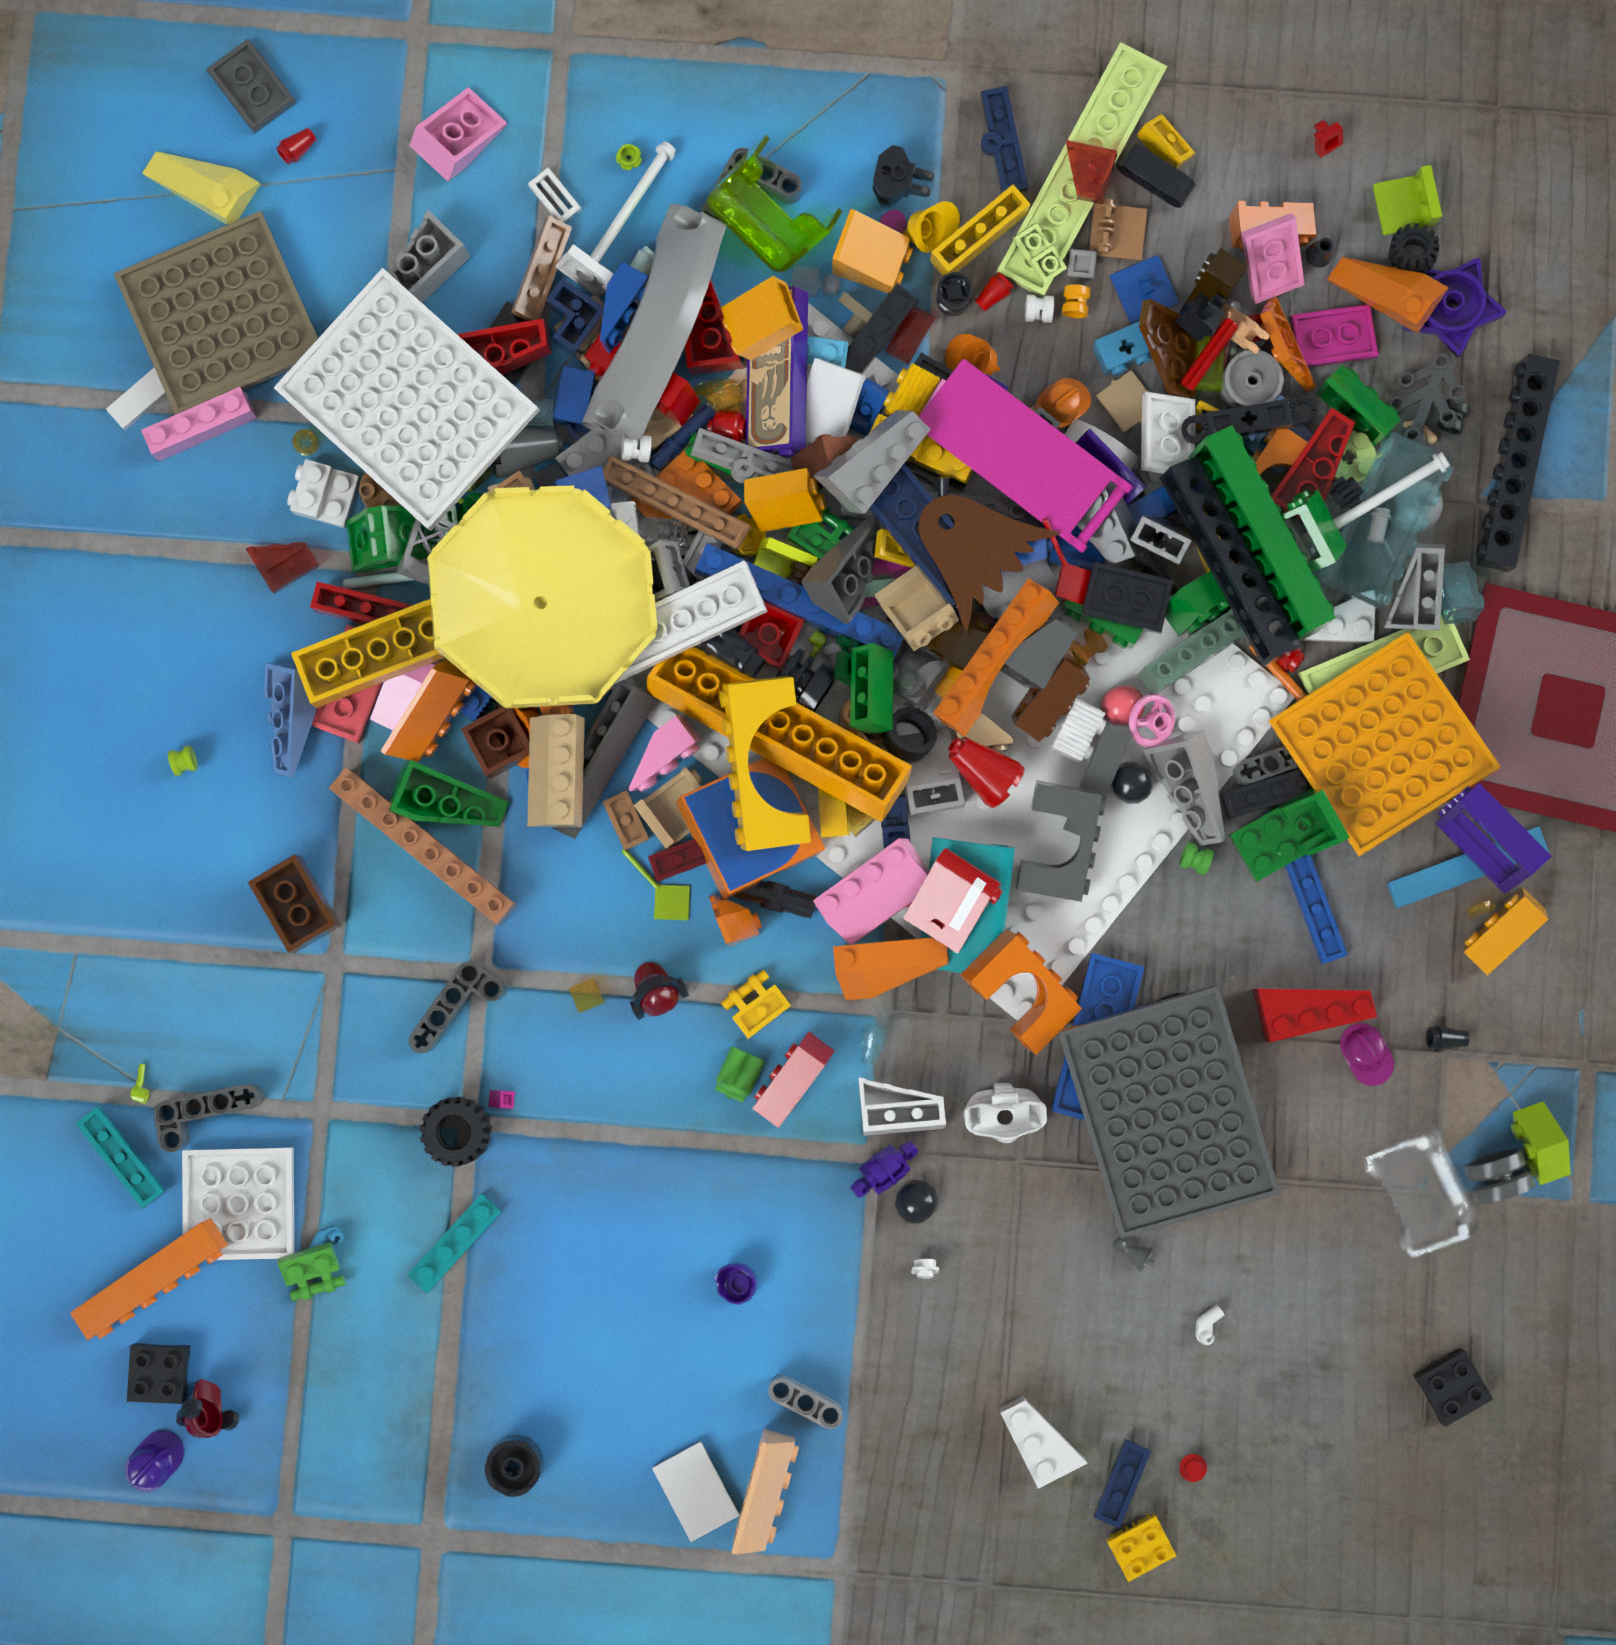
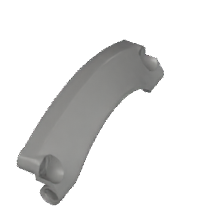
M670 204L657 235L654 260L643 296L618 351L595 388L581 422L582 425L600 433H603L606 428L612 432L619 431L635 440L641 438L677 365L699 313L716 263L726 224L704 212L698 213L687 206Z

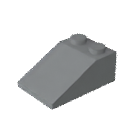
M1042 559L1022 565L1024 570L1020 572L1001 571L1003 591L1000 593L983 586V604H980L975 599L982 613L1000 619L1028 578L1048 589L1054 596L1058 581L1046 560ZM1054 596L1059 603L1065 600L1063 598Z

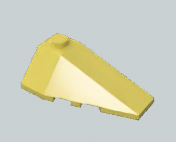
M158 151L155 152L142 173L226 225L238 221L261 185L258 181L238 169Z

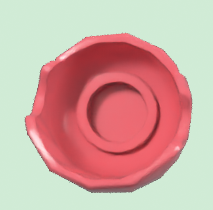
M1129 685L1111 688L1103 695L1100 705L1101 711L1105 712L1104 718L1112 725H1129L1130 712L1134 704L1143 697L1142 693ZM1145 705L1140 710L1137 719L1143 716Z

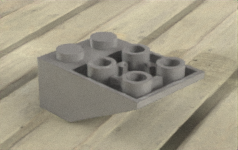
M949 727L937 729V740L934 747L925 757L914 762L904 761L912 765L909 781L904 787L910 817L962 808L965 805L959 771L948 757L950 752L948 747L952 742ZM921 732L899 736L904 743L910 746L919 747L924 743Z

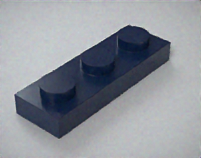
M1124 1438L1093 1514L1094 1518L1120 1529L1151 1453L1150 1449Z

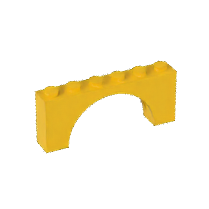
M783 676L723 684V691H720L719 696L722 708L725 707L726 718L723 719V731L729 738V746H726V758L728 763L731 762L732 773L729 774L730 789L735 792V801H732V812L734 818L737 817L738 828L735 829L737 845H740L741 849L745 851L811 842L808 815L802 812H784L770 806L754 788L748 769L750 744L759 726L775 712L796 705L793 677Z

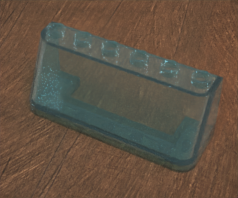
M1395 432L1387 434L1361 485L1364 493L1358 497L1364 502L1433 461L1432 455L1435 453L1439 454V452ZM1445 455L1451 465L1453 459ZM1449 466L1443 473L1440 469L1377 506L1389 509L1392 519L1388 520L1384 543L1367 540L1372 521L1370 513L1374 511V508L1341 527L1339 532L1347 547L1335 563L1321 569L1318 575L1320 584L1377 609H1381L1383 605L1387 607L1394 593L1391 591V587L1394 581L1399 582L1406 569L1405 566H1402L1406 556L1411 557L1418 544V542L1414 541L1418 531L1423 532L1430 519V517L1426 516L1430 506L1435 507L1442 494L1438 490L1443 481H1448L1454 467Z

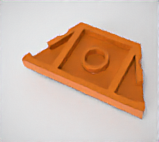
M1275 296L1266 301L1260 317L1263 324H1261V327L1270 335L1269 338L1274 346L1271 348L1275 360L1278 363L1281 362L1302 388L1309 392L1317 388L1278 298Z

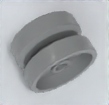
M1250 350L1244 351L1236 355L1224 370L1219 382L1220 397L1228 409L1274 401L1280 394L1283 386V370L1275 358L1267 352L1259 350L1255 354Z

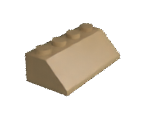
M557 714L530 718L527 827H582L585 718L579 715Z

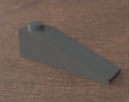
M874 514L869 516L820 558L801 581L811 601L844 624H849L863 605L865 599L862 595L866 583H871L874 575L871 571L875 560H880L875 557L877 531L885 528Z

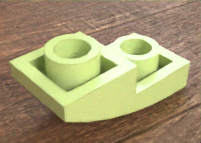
M1037 223L1032 224L1012 238L1043 283H1046L1067 269L1053 245L1050 246Z

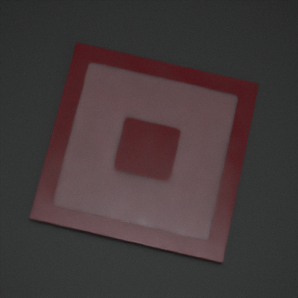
M1484 583L1468 655L1470 660L1466 664L1458 705L1501 768L1470 788L1473 789L1480 783L1504 807L1616 833V613Z

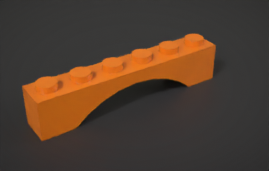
M1029 578L933 712L943 724L965 737L980 716L988 691L1006 660L1030 634L1045 624L1059 604L1048 589Z

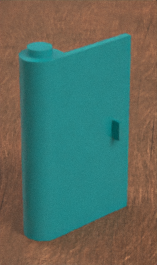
M933 837L929 871L941 852L947 848L1002 883L1000 887L1003 890L1001 897L995 905L990 903L984 909L961 951L956 953L948 948L949 964L937 969L962 973L1005 930L1015 847ZM921 930L920 939L932 938L930 935Z

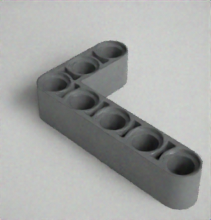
M738 148L729 158L700 212H704L726 224L748 184L784 203L793 204L801 197V180L795 173L747 148ZM740 160H747L748 162H750V164L745 168H741L736 165V163ZM763 172L773 174V177L769 180H763L759 176ZM732 182L737 187L732 191L724 189V185ZM787 184H792L797 189L788 193L783 190V187ZM716 205H721L725 208L720 214L713 213L711 209Z

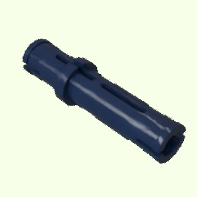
M704 403L672 437H667L664 440V444L650 457L649 462L661 472L676 455L679 456L682 453V449L690 442L691 435L695 432L697 433L699 428L704 429L709 420L714 418L715 411Z

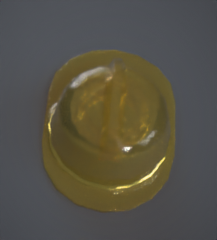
M746 379L712 380L695 386L693 390L697 395L705 396L714 411L738 412L741 410V402L744 400L742 383Z

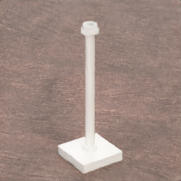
M662 142L656 147L657 156L590 256L573 244L555 266L591 294H596L598 298L606 292L607 283L614 275L604 266L600 265L599 261L666 160L672 161L675 157L674 153L676 150L671 144Z
M1442 452L1433 454V461L1333 519L1337 528L1339 529L1437 470L1440 469L1442 473L1445 472L1446 468L1450 466L1445 455ZM1287 519L1284 521L1286 526L1293 531L1295 542L1300 552H1303L1309 561L1315 553V544L1308 532H1304L1297 519Z

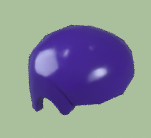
M733 1262L720 1268L714 1278L717 1284L718 1295L731 1304L740 1305L751 1300L757 1290L756 1275L746 1264Z

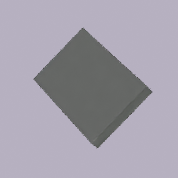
M249 38L206 69L254 134L297 103Z

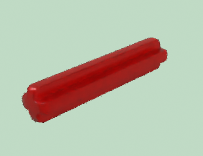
M1229 318L1222 322L1182 378L1181 384L1191 391L1196 388L1238 329L1236 322Z

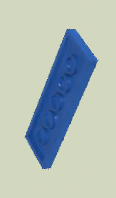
M1091 953L1078 1005L1082 1009L1074 1017L1072 1026L1134 1009L1144 967ZM1064 1056L1051 1111L1085 1120L1069 1066Z

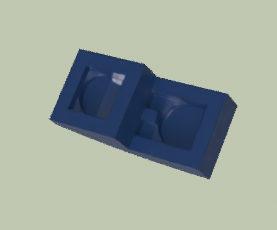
M905 795L897 798L881 822L884 849L899 838L909 839L911 842Z

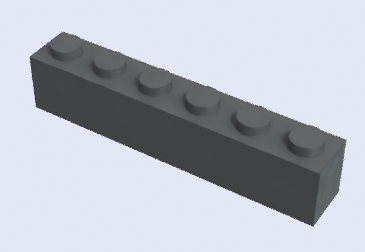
M625 680L617 683L584 740L582 827L657 700ZM582 827L552 828L576 839Z

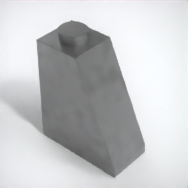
M1143 515L1130 541L1180 564L1192 541V536L1186 526L1170 518Z

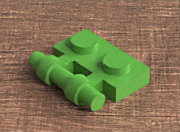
M331 1242L278 1258L277 1264L286 1286L296 1283L299 1286L298 1289L290 1291L292 1301L300 1299L306 1301L312 1299L313 1295L325 1291L331 1293L336 1291V1288L346 1285L343 1275L333 1277L331 1273L338 1271L340 1268ZM322 1277L323 1281L311 1285L308 1282L309 1279Z

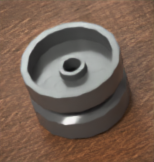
M1513 1148L1489 1154L1464 1165L1468 1180L1480 1182L1472 1189L1476 1204H1488L1509 1199L1535 1187L1531 1172L1519 1170L1527 1163L1522 1148Z

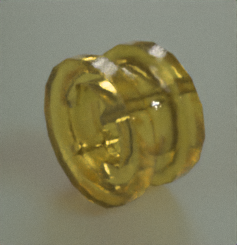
M299 430L292 439L294 448L301 455H312L318 449V439L310 430ZM305 436H309L312 444L310 447L305 446L306 449H302L299 441L301 438L305 440Z

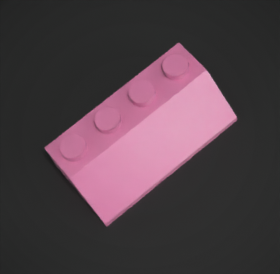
M899 838L821 894L813 902L826 922L846 942L853 945L911 904L930 871L909 839Z

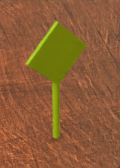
M622 849V853L655 888L654 919L688 920L690 886L659 885L628 851Z

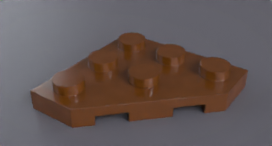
M1152 299L1143 300L1139 328L1167 394L1195 399L1196 388L1193 391L1188 390L1181 384V380L1202 352L1204 338L1198 342L1175 322L1180 313Z

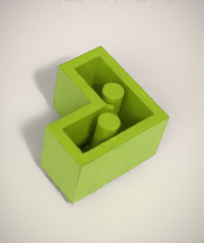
M1542 1101L1514 1111V1124H1511L1512 1133L1516 1140L1520 1139L1522 1141L1523 1149L1527 1156L1525 1168L1536 1178L1539 1185L1571 1175L1568 1138L1545 1103Z

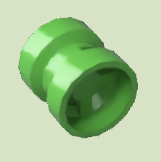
M1188 841L1183 850L1179 867L1184 869L1192 867L1196 870V873L1205 876L1211 865L1214 851L1208 848L1198 849L1196 844Z

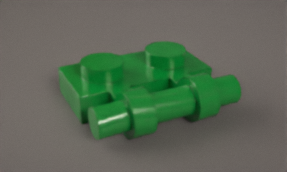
M826 506V509L823 510V521L794 526L787 539L809 554L818 557L819 560L841 541L840 538L843 534L847 536L854 528L850 526V522L843 518L841 520L832 514L830 508ZM823 521L835 528L832 534L820 527Z

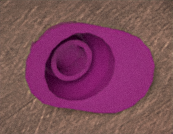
M1357 1023L1349 1026L1340 1038V1049L1353 1075L1359 1082L1365 1085L1377 1086L1383 1084L1390 1078L1394 1068L1392 1054L1383 1037L1375 1027L1369 1024Z

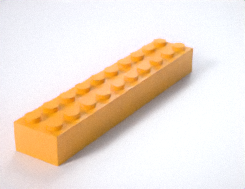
M692 647L654 666L647 676V693L728 737L723 731V719L726 718L725 707L722 708L719 696L720 691H723V684L754 679L718 659L706 655L705 652L696 647ZM798 703L794 706L783 708L769 716L757 729L749 750L880 822L884 820L908 783L912 765Z

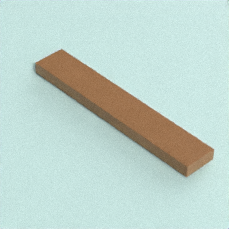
M610 455L603 468L607 485L737 551L751 528L749 524Z

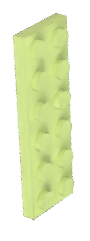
M1449 611L1441 613L1440 630L1403 629L1302 671L1298 675L1307 695H1309L1406 632L1411 635L1437 674L1469 661L1470 658Z

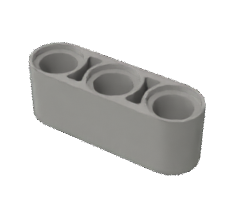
M777 1375L770 1381L769 1396L774 1402L824 1428L833 1429L842 1422V1408L835 1400L786 1375ZM783 1382L788 1385L789 1391L787 1394L780 1396L774 1392L773 1387L775 1384ZM803 1395H808L812 1397L814 1402L811 1407L803 1408L798 1404V1399ZM827 1408H834L837 1410L838 1416L836 1419L828 1421L823 1417V1411Z

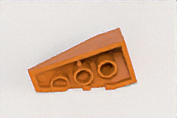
M1346 257L1340 259L1327 278V281L1417 334L1448 290L1447 286L1423 273Z
M715 894L709 896L715 918L725 943L729 947L760 935L758 929L762 928L757 913L751 914L748 908L727 899L723 900L722 897Z
M933 937L833 947L835 974L846 1000L875 998L886 991L897 988L908 981L949 964L948 947Z

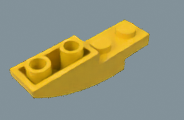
M878 414L872 429L888 417ZM928 435L923 438L907 459V461L945 477L946 475L966 484L974 471L932 438L928 437Z

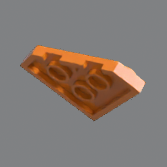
M685 450L656 476V478L729 515L743 504L742 500L705 462L693 460L685 454ZM633 497L629 500L636 503V509L648 522H660V520L680 522Z

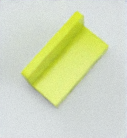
M768 537L761 540L753 564L785 578L791 572L790 565L792 562L812 568L817 562L818 557Z

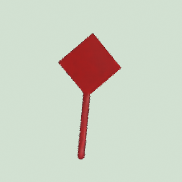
M1044 518L1042 522L1045 528L1052 530L1048 519ZM1051 537L1052 544L1062 563L1054 596L1083 605L1091 571L1068 564L1056 537Z

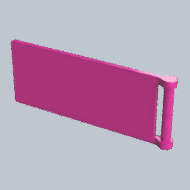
M965 359L959 363L919 416L930 428V431L927 433L930 438L1042 522L1044 518H1047L1052 530L1060 532L1059 536L1081 553L1087 548L1086 543L1125 493L1128 494L1133 488L1131 484ZM1112 481L1117 485L1079 536L1077 538L1070 534L1109 482Z

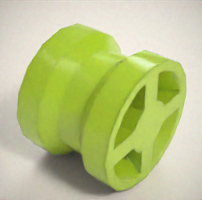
M190 745L184 746L179 751L174 749L168 751L169 764L176 777L181 776L183 772L188 770L191 772L198 770L197 759Z

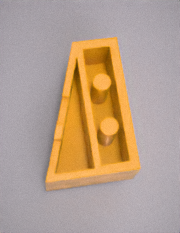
M1521 887L1504 903V906L1497 913H1493L1486 919L1484 926L1478 932H1472L1464 940L1466 944L1463 947L1464 953L1488 976L1549 920L1546 909Z

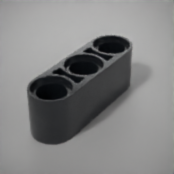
M1135 143L1129 146L1117 165L1118 171L1125 177L1176 208L1182 207L1196 186L1191 177Z

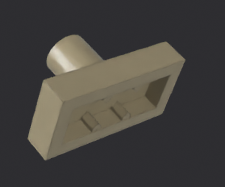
M844 292L838 301L854 314L842 330L855 339L873 314L848 293Z

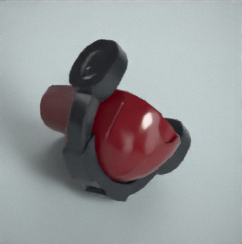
M647 962L643 963L636 970L634 976L636 991L633 995V1000L630 1001L632 1012L640 1020L644 1018L642 1010L649 1016H660L673 1010L679 1000L678 992L683 999L690 995L681 977L678 979L670 977L659 964Z
M204 1379L197 1380L192 1398L183 1402L176 1418V1423L184 1426L188 1433L196 1438L214 1437L221 1429L225 1431L234 1429L239 1422V1414L236 1411L226 1410L222 1412L220 1388L216 1384Z

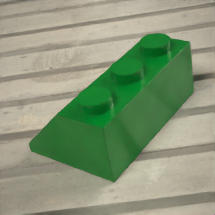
M1343 364L1315 393L1330 408H1334L1354 421L1353 429L1358 433L1366 434L1374 447L1401 420L1393 406L1383 403L1378 398L1379 395L1374 388L1368 385L1365 386L1359 380L1358 374L1352 368H1346Z

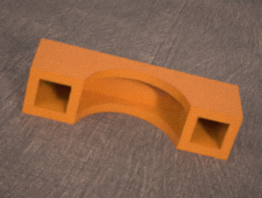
M1287 428L1270 431L1263 441L1267 444L1263 452L1261 453L1257 450L1252 457L1256 462L1257 472L1261 475L1272 467L1291 468L1308 442Z

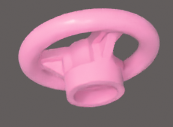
M1148 694L1141 697L1134 704L1129 716L1130 733L1133 739L1144 747H1153L1166 741L1172 733L1175 724L1173 706L1166 697L1160 694ZM1154 702L1151 712L1144 718L1137 719L1142 707L1147 703ZM1162 707L1165 708L1166 713L1162 712ZM1144 726L1150 728L1156 738L1146 739L1142 737L1138 728Z

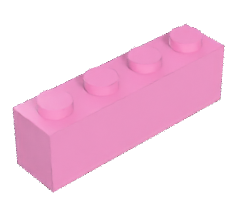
M238 387L141 431L151 454L161 461L257 419V416L247 394L241 387Z

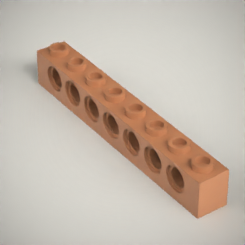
M345 767L330 785L329 789L496 925L501 926L517 906L514 901L415 821L389 811L390 801L352 770Z

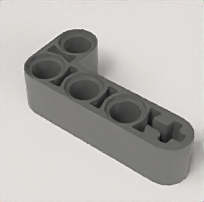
M466 961L462 963L409 1037L411 1049L417 1053L432 1051L473 993H476L486 1001H499L505 996V983L476 962ZM469 966H473L477 971L476 978L471 982L467 981L464 977V971ZM492 981L496 982L499 986V992L494 997H490L486 992V986ZM454 988L458 989L461 993V999L456 1004L451 1003L448 998L449 992ZM436 1011H442L445 1015V1022L441 1026L433 1023L432 1018ZM430 1029L437 1031V1034L429 1033L427 1036L428 1046H419L420 1040L417 1039L418 1036H425Z
M244 1084L158 1103L154 1109V1121L160 1147L166 1152L183 1150L189 1143L187 1121L258 1107L264 1100L263 1089L257 1084ZM254 1093V1098L238 1101L237 1096ZM221 1094L225 1095L228 1099V1105L225 1109L220 1108L217 1104V1099ZM193 1100H198L201 1104V1111L197 1115L191 1111ZM167 1105L174 1109V1117L171 1120L167 1119L164 1115V1109ZM172 1132L179 1136V1143L176 1147L172 1146L169 1142V1136Z

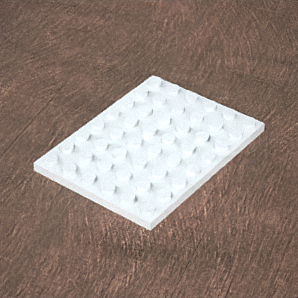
M383 268L274 387L275 390L430 531L540 411L534 403Z

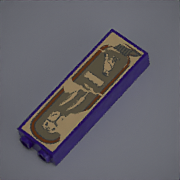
M796 286L788 288L804 330L753 360L747 359L746 445L773 455H779L780 457H794L795 453H799L802 448L806 447L808 292Z

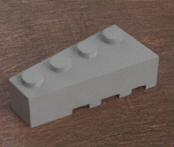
M429 210L424 214L423 222L418 229L415 228L410 236V242L403 252L400 251L395 259L396 263L391 271L388 272L421 303L471 257L464 244Z
M897 410L872 429L871 433L864 439H859L854 443L850 450L831 461L832 464L827 468L817 472L814 477L850 512L865 514L927 435L930 428L913 411Z

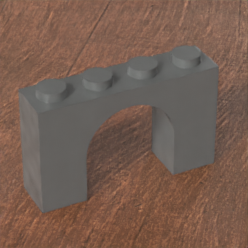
M1036 780L1031 804L1032 810L1061 815L1073 821L1079 829L1080 843L1075 854L1069 860L1060 864L1050 865L1021 859L1016 883L1018 891L1082 902L1083 895H1088L1090 879H1086L1088 868L1093 869L1096 853L1092 852L1093 842L1099 841L1101 826H1097L1098 816L1104 815L1106 800L1102 799L1100 791Z

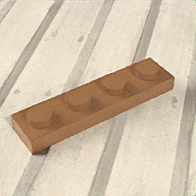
M550 215L544 219L511 311L512 314L526 321L540 319L557 271L555 266L563 255L572 230L571 226Z

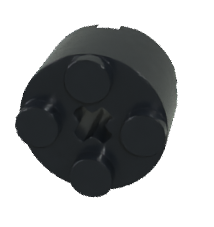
M511 1435L501 1439L490 1451L486 1460L485 1476L489 1485L495 1491L497 1490L509 1497H517L527 1493L534 1487L541 1476L544 1466L543 1454L539 1446L528 1436ZM512 1460L520 1464L517 1471L514 1467H509Z

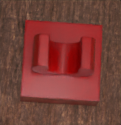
M1322 120L1314 125V128L1317 130L1314 133L1315 152L1320 158L1343 145V128L1338 122L1328 126Z

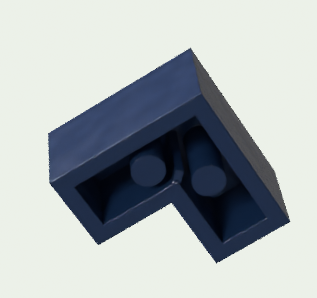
M562 278L547 298L549 308L565 319L553 336L556 346L579 360L602 327L604 307Z

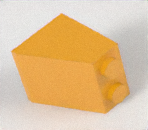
M850 209L832 258V274L889 294L897 283L899 285L902 283L904 273L900 272L903 263H909L913 248L909 247L910 238L856 210Z

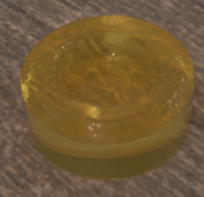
M1488 900L1469 907L1466 911L1469 918L1473 919L1496 910L1493 901Z

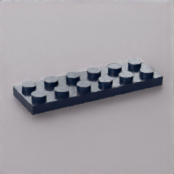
M903 464L869 509L944 601L954 609L957 605L934 560L926 550L919 534V518L927 504L934 499L908 467ZM946 514L940 516L938 524L942 529L948 530L954 526V523Z

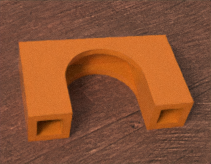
M1005 929L960 976L976 994L988 1000L1012 976L1019 973H1031L1037 985L1035 1001L1031 1008L1009 1030L1026 1049L1037 1055L1058 1034V1030L1063 1029L1082 1008L1076 1002L1078 999L1076 994L1068 987L1063 988L1059 983L1062 980L1061 977L1051 968L1048 970L1043 965L1046 962L1045 959L1037 951L1034 950L1032 952L1027 947L1029 941L1020 932L1015 934Z

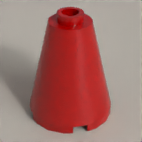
M966 736L961 739H954L948 747V751H950L949 759L982 802L990 808H994L1004 802L1010 796L1007 791L1011 785L1017 787L1023 777L1025 768L1020 762Z

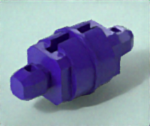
M911 1141L901 1145L899 1150H896L889 1144L886 1148L884 1147L876 1154H873L870 1159L858 1168L863 1177L861 1179L858 1178L851 1185L850 1189L857 1198L868 1194L870 1189H873L877 1195H880L893 1185L895 1186L899 1180L911 1171L906 1162L908 1160L911 1161L917 1155L918 1149Z

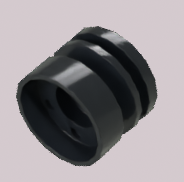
M799 648L785 661L776 677H793L796 703L815 712L836 680L834 678L835 670L823 663L814 672L811 670L815 657L811 655L802 664L801 661L806 652Z

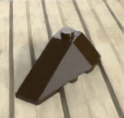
M954 608L959 621L949 630L943 631L934 637L924 647L931 652L936 650L944 656V661L947 664L963 671L999 619L977 610H972L970 622L965 631L958 608ZM887 616L886 620L889 621L890 623H892L891 620H890V619L888 618V616Z

